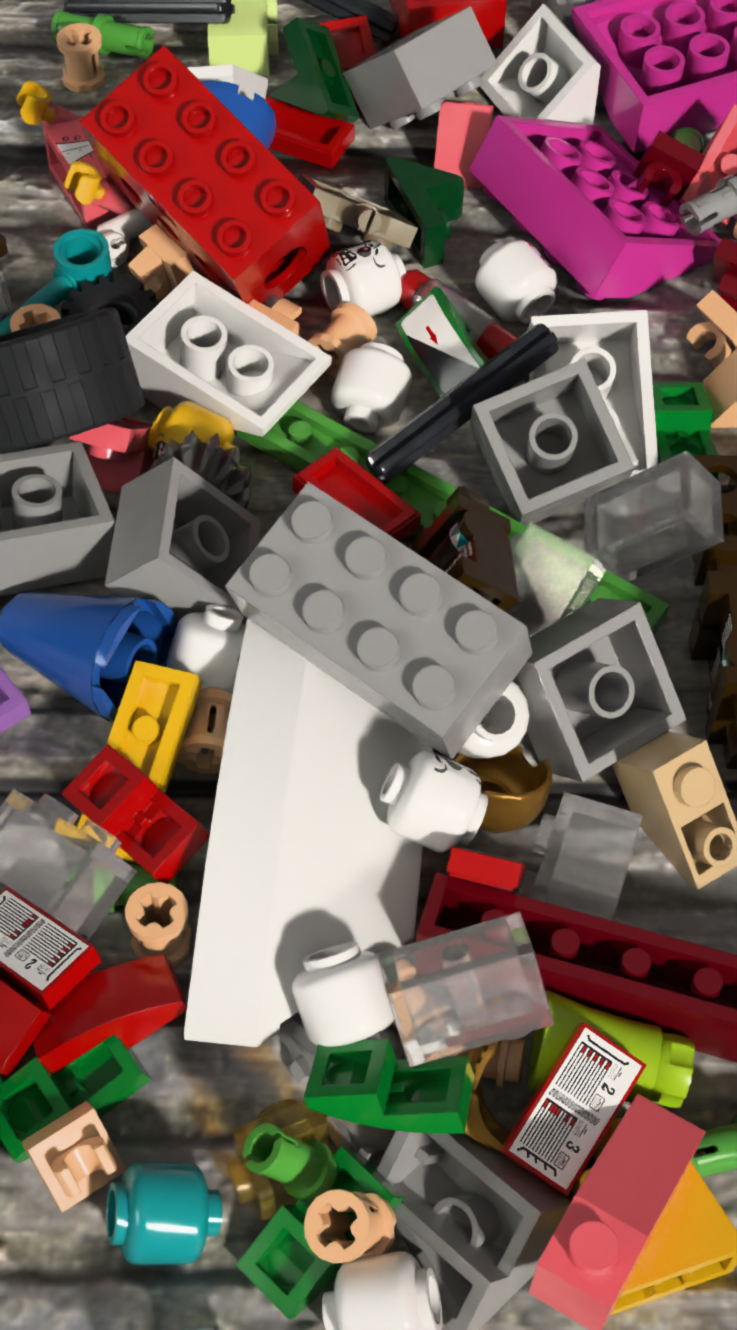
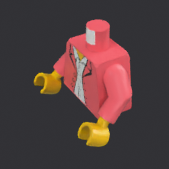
M34 81L24 82L16 98L17 104L21 107V117L29 125H38L43 120L49 169L86 229L133 210L135 206L106 177L79 123L85 116H78L58 104L49 106L52 95L46 87Z

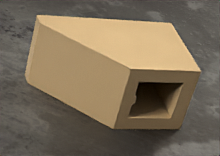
M667 731L612 764L632 817L691 888L699 890L737 866V820L707 740Z

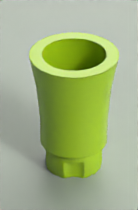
M547 990L539 1011L530 1051L527 1091H536L578 1023L585 1022L646 1064L645 1069L625 1102L632 1103L637 1094L658 1105L681 1108L683 1100L687 1097L693 1073L695 1045L692 1039L677 1034L664 1033L660 1026L626 1019L588 1007Z

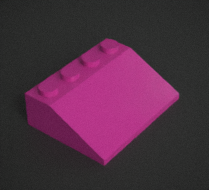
M599 0L572 8L571 18L581 44L601 65L598 89L610 121L633 153L647 150L659 130L672 137V135L675 136V131L682 127H691L701 134L718 129L734 104L737 105V0Z
M497 115L469 168V171L484 185V193L492 200L501 203L514 216L513 222L524 232L533 235L545 248L544 254L555 264L564 267L577 280L576 287L583 294L595 300L631 298L713 261L714 254L721 242V239L710 229L705 230L698 236L691 235L681 222V217L691 212L684 215L680 214L679 208L682 204L674 199L666 207L661 204L665 194L648 185L643 193L637 191V181L639 179L632 175L639 161L602 126Z

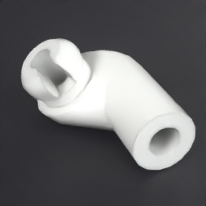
M136 207L97 227L96 231L101 233L108 241L112 268L121 266L126 261L130 240L136 238L152 226V223Z

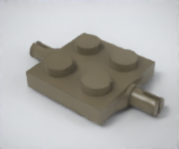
M300 173L298 180L321 203L326 228L340 232L343 224L353 227L352 232L360 235V240L363 242L378 241L385 245L390 252L394 243L410 249L418 228L399 212L360 197L352 187L344 186V184L332 186Z

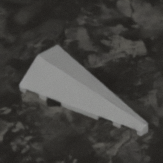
M298 1012L280 1023V1033H278V1036L294 1060L288 1067L298 1084L307 1085L318 1046L307 1038ZM328 1115L322 1121L337 1149L340 1146L352 1147L405 1197L394 1210L396 1215L395 1227L420 1267L432 1268L438 1283L441 1302L452 1318L445 1324L448 1330H480L534 1276L535 1268L571 1203L565 1197L498 1150L481 1144L467 1134H431L388 1130L356 1124Z

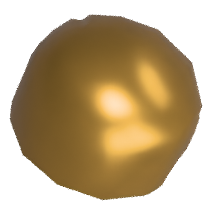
M516 746L502 756L471 758L460 753L454 760L477 773L481 780V792L488 796L486 813L479 827L481 830L498 834L525 828L544 808L553 783L552 768L548 760H542L534 767L525 759L520 746Z

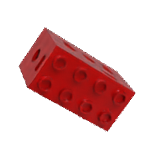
M165 45L79 121L106 177L153 225L156 223L188 253L192 265L203 277L246 304L255 299L270 308L273 307L278 300L285 296L331 253L320 201Z

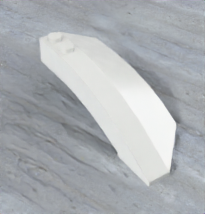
M248 618L236 672L215 796L188 995L184 1040L258 1047L280 1033V1023L299 1012L292 992V984L296 976L304 970L302 960L305 957L325 948L347 942H357L360 951L373 952L379 955L381 959L387 957L390 961L413 949L423 846L401 837L391 830L387 822L389 804L380 801V793L389 771L396 762L406 766L416 754L426 750L433 752V747Z

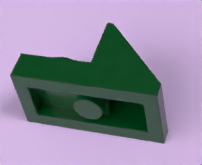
M296 17L285 25L282 30L289 47V60L298 74L270 94L271 97L322 116L350 123L355 122L360 117L349 85L343 75L344 71L329 28Z
M398 157L385 159L384 201L389 209L399 212L418 228L411 247L423 268L443 264L445 240L449 239L451 234L449 222L457 220L462 216L463 178L450 172Z

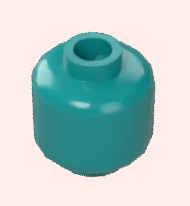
M137 1162L125 1171L121 1182H112L110 1184L106 1208L108 1243L110 1246L119 1245L124 1258L130 1264H190L201 1256L207 1237H217L220 1233L222 1222L220 1192L218 1189H208L203 1172L194 1163Z

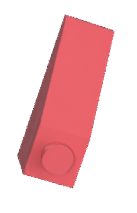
M637 1094L575 1194L535 1268L529 1294L589 1330H603L706 1131Z

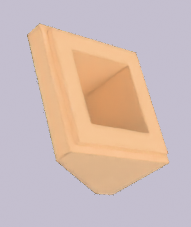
M736 348L703 380L713 410L710 427L712 429L737 428Z

